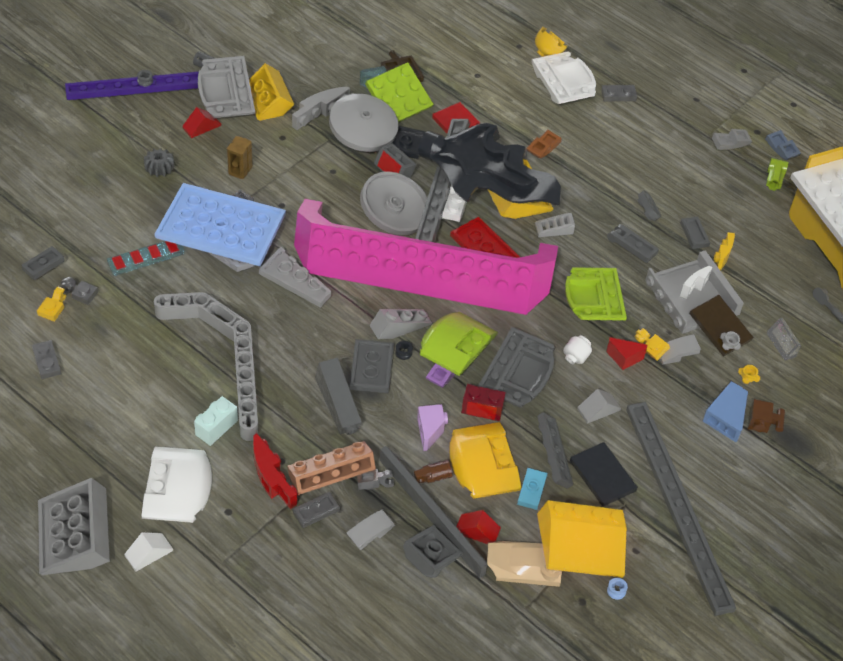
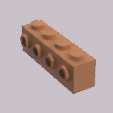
M365 441L355 442L350 446L337 448L329 453L318 454L313 458L297 461L287 466L290 482L296 488L298 495L376 469L373 451Z

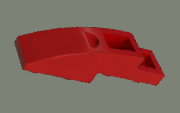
M256 433L253 435V453L260 482L271 499L279 495L285 504L292 509L297 506L298 492L293 485L290 486L285 475L280 471L281 459L278 454L273 453L267 441L261 439Z

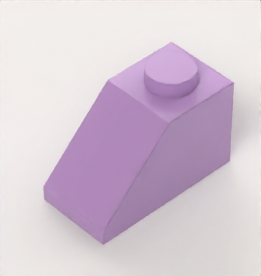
M442 404L418 407L417 421L423 451H427L443 434L445 424H448L447 412H443Z

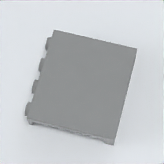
M706 250L699 252L697 260L657 273H654L652 268L648 269L646 276L647 286L652 289L656 299L661 302L665 312L670 315L674 325L679 328L682 334L700 328L689 312L717 295L722 297L736 316L740 315L744 304ZM711 266L712 270L709 280L700 291L694 288L687 299L681 297L680 294L686 280L698 270Z

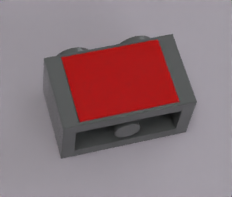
M393 143L382 146L374 162L382 172H395L411 178L416 167V163Z

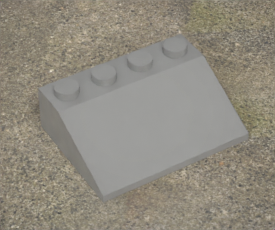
M89 478L38 500L39 574L48 575L87 570L110 562L105 487L93 478Z

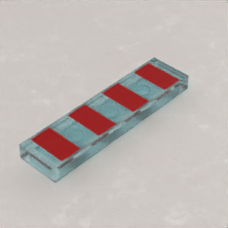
M163 241L107 258V263L113 276L183 255L184 249L182 245Z

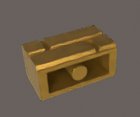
M236 136L227 147L229 175L244 179L252 169L251 140Z

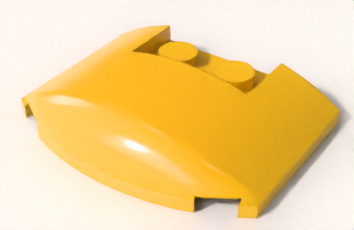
M500 422L453 430L449 446L451 467L462 488L466 487L472 492L470 496L473 499L521 490L518 468L515 466L506 439V432Z

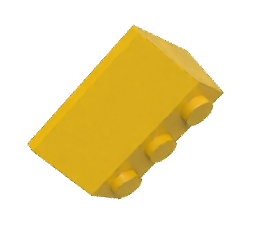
M265 63L249 79L257 120L261 121L283 116L294 105L280 72Z

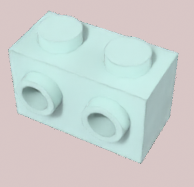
M223 396L217 401L212 402L203 414L201 413L196 417L194 421L195 435L211 446L238 421L237 406Z

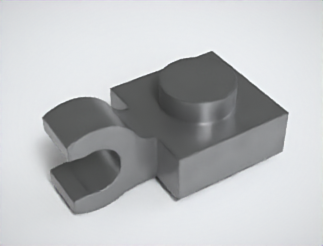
M378 469L357 475L358 489L370 490L378 488L379 484L385 487H393V479H386L393 477L392 470L378 472Z

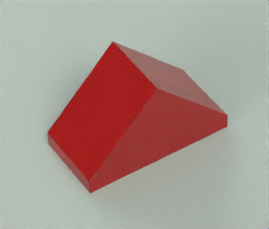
M196 107L182 128L192 139L220 127L221 123L217 118H213L208 111Z
M610 337L606 352L624 370L644 360L648 345Z
M484 510L461 514L456 526L464 537L485 544L496 542L501 529Z

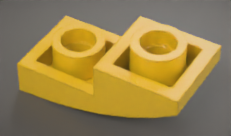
M728 232L726 239H722L719 251L714 254V262L717 263L719 270L724 267L729 258L735 233Z

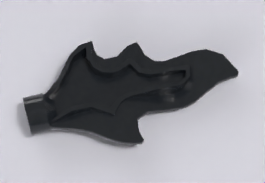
M490 123L477 124L449 137H444L433 131H427L419 143V156L435 162L449 178L455 193L466 202H470L471 195L480 188L489 189L512 203L543 201L557 206L560 205L561 185L556 177L525 166L523 162L525 146L497 143L496 141L500 138L497 125Z

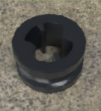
M408 341L398 342L395 350L396 357L401 360L411 358L412 344Z

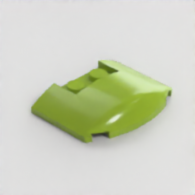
M573 267L570 273L572 274L567 276L565 294L571 310L581 320L627 319L617 268Z
M461 312L450 313L438 319L426 331L421 341L422 349H420V355L460 376L497 336L498 332Z

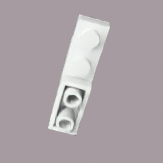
M452 185L442 218L460 222L467 202L455 193Z

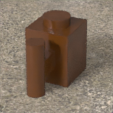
M754 399L749 412L748 429L767 433L770 425L774 424L776 425L775 430L782 432L784 429L785 410L778 409L777 414L773 413L774 403Z

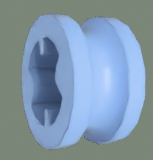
M621 578L611 579L607 588L608 595L616 600L622 599L626 595L627 583ZM615 585L620 586V591L615 590Z

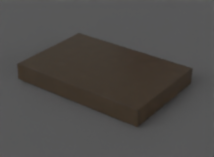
M720 295L704 302L689 312L723 357L735 349H723V340L720 338L722 333L730 331L737 333L740 337L739 343L741 346L752 341L754 338Z

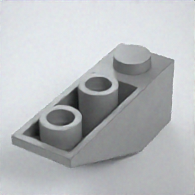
M379 309L370 327L378 339H394L429 326L432 322L424 309Z

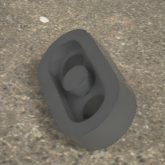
M643 190L638 194L639 199L637 200L645 209V216L649 220L656 221L661 217V213L650 194Z

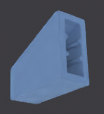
M731 381L706 410L703 422L734 442H737L743 429L748 391Z

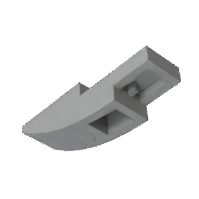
M347 86L325 90L299 103V110L292 114V127L298 130L320 114L325 117L330 115L334 103L340 98L350 95V88Z

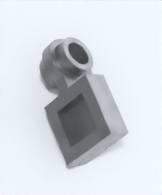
M71 277L64 278L61 281L60 287L65 289L64 292L69 293L72 291V299L89 305L98 294V287L81 281L78 286Z

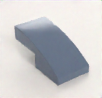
M781 130L769 134L765 138L771 148L785 160L801 154L793 140L788 141Z

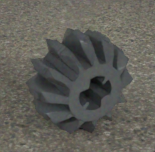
M162 148L159 150L153 149V152L148 151L147 156H144L146 172H149L150 176L156 175V177L159 175L165 177V174H171L172 169H174V157L168 150L163 151Z

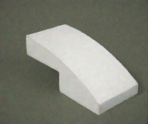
M704 267L691 275L683 284L680 296L687 299L694 288L701 291L709 280L712 267Z

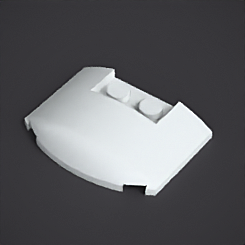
M570 52L532 59V65L537 78L542 80L551 95V100L557 104L592 97L596 93V81L591 70L581 59L569 57L571 56Z
M155 446L151 457L152 462L146 493H144L142 519L193 523L196 520L194 516L200 510L203 511L211 491L212 472L206 452L204 450Z

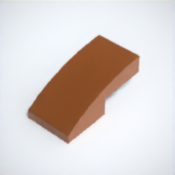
M547 130L540 138L536 137L526 150L541 159L561 143V137Z

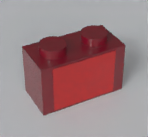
M467 384L461 413L500 422L506 392Z

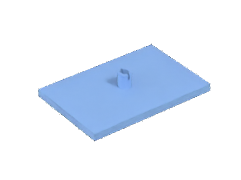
M183 183L156 230L155 238L261 266L286 215V210Z

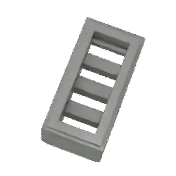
M565 213L535 221V227L538 237L570 235L574 233L575 223L572 213Z

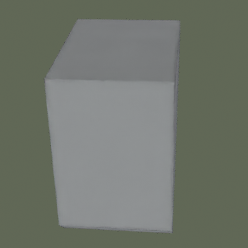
M597 389L578 406L577 410L588 424L621 411V407L611 393Z

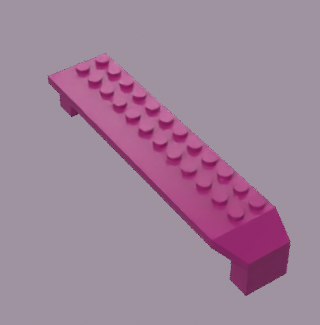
M304 199L297 212L294 246L303 266L308 270L309 274L524 315L529 313L550 292L558 246L540 243L538 254L514 258L334 224L321 215L323 204L321 201Z

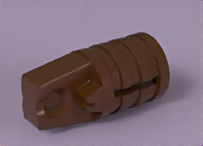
M444 460L443 462L423 466L422 469L414 471V478L418 483H433L442 479L452 478L450 463L448 460Z

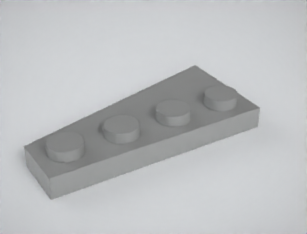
M282 247L259 269V274L320 308L331 297V290L316 277H312L304 266L301 267L296 263L295 258L288 256Z

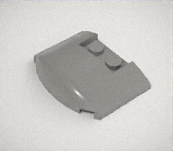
M235 56L203 60V67L198 73V90L201 101L213 118L255 114L245 57Z

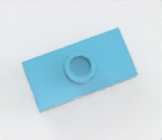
M530 468L527 469L517 505L535 510L538 509L547 473Z

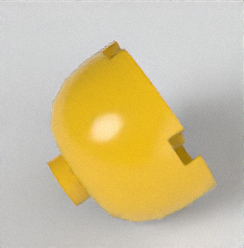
M542 27L535 37V45L539 49L537 53L542 57L563 53L568 47L563 45L565 42L553 32H546L547 28Z

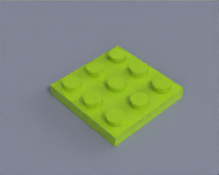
M409 63L367 80L365 83L372 96L379 98L392 108L397 116L398 123L430 109L434 105Z

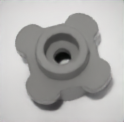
M730 331L721 334L720 338L723 340V349H740V337L737 333Z

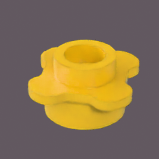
M746 365L738 370V373L743 378V383L749 384V382L760 381L758 369L755 366Z

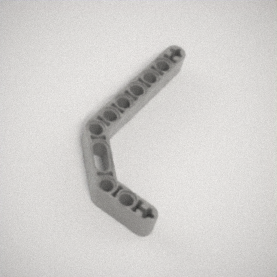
M204 292L156 296L154 299V309L158 319L200 318L234 341L240 436L243 440L252 441L253 435L258 434V416L250 323ZM215 315L221 316L222 318H224V319L227 320L228 322L222 321L220 318H218V317L215 316Z

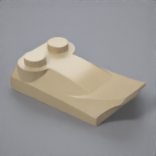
M510 541L488 543L487 565L494 572L496 581L560 587L562 571L546 568L542 544Z

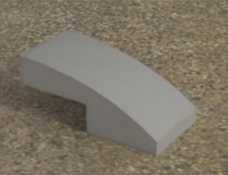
M731 129L729 134L714 133L712 136L717 150L735 149L752 143L748 132L743 129Z
M688 335L667 342L670 349L660 358L662 365L680 362L683 356L699 354L701 348L695 335Z
M380 510L358 523L347 534L357 547L362 550L376 537L380 539L395 524L383 510Z

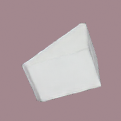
M141 533L124 555L136 572L172 552L173 548L162 533Z

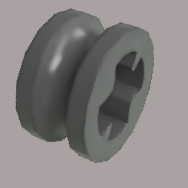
M149 70L139 71L137 73L138 84L145 87L150 86L153 83L152 72Z

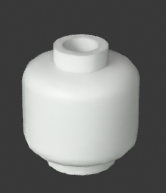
M581 335L579 337H572L563 349L566 355L565 359L571 364H583L592 352L591 342Z

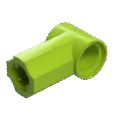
M771 158L766 183L770 190L776 191L781 189L789 162Z

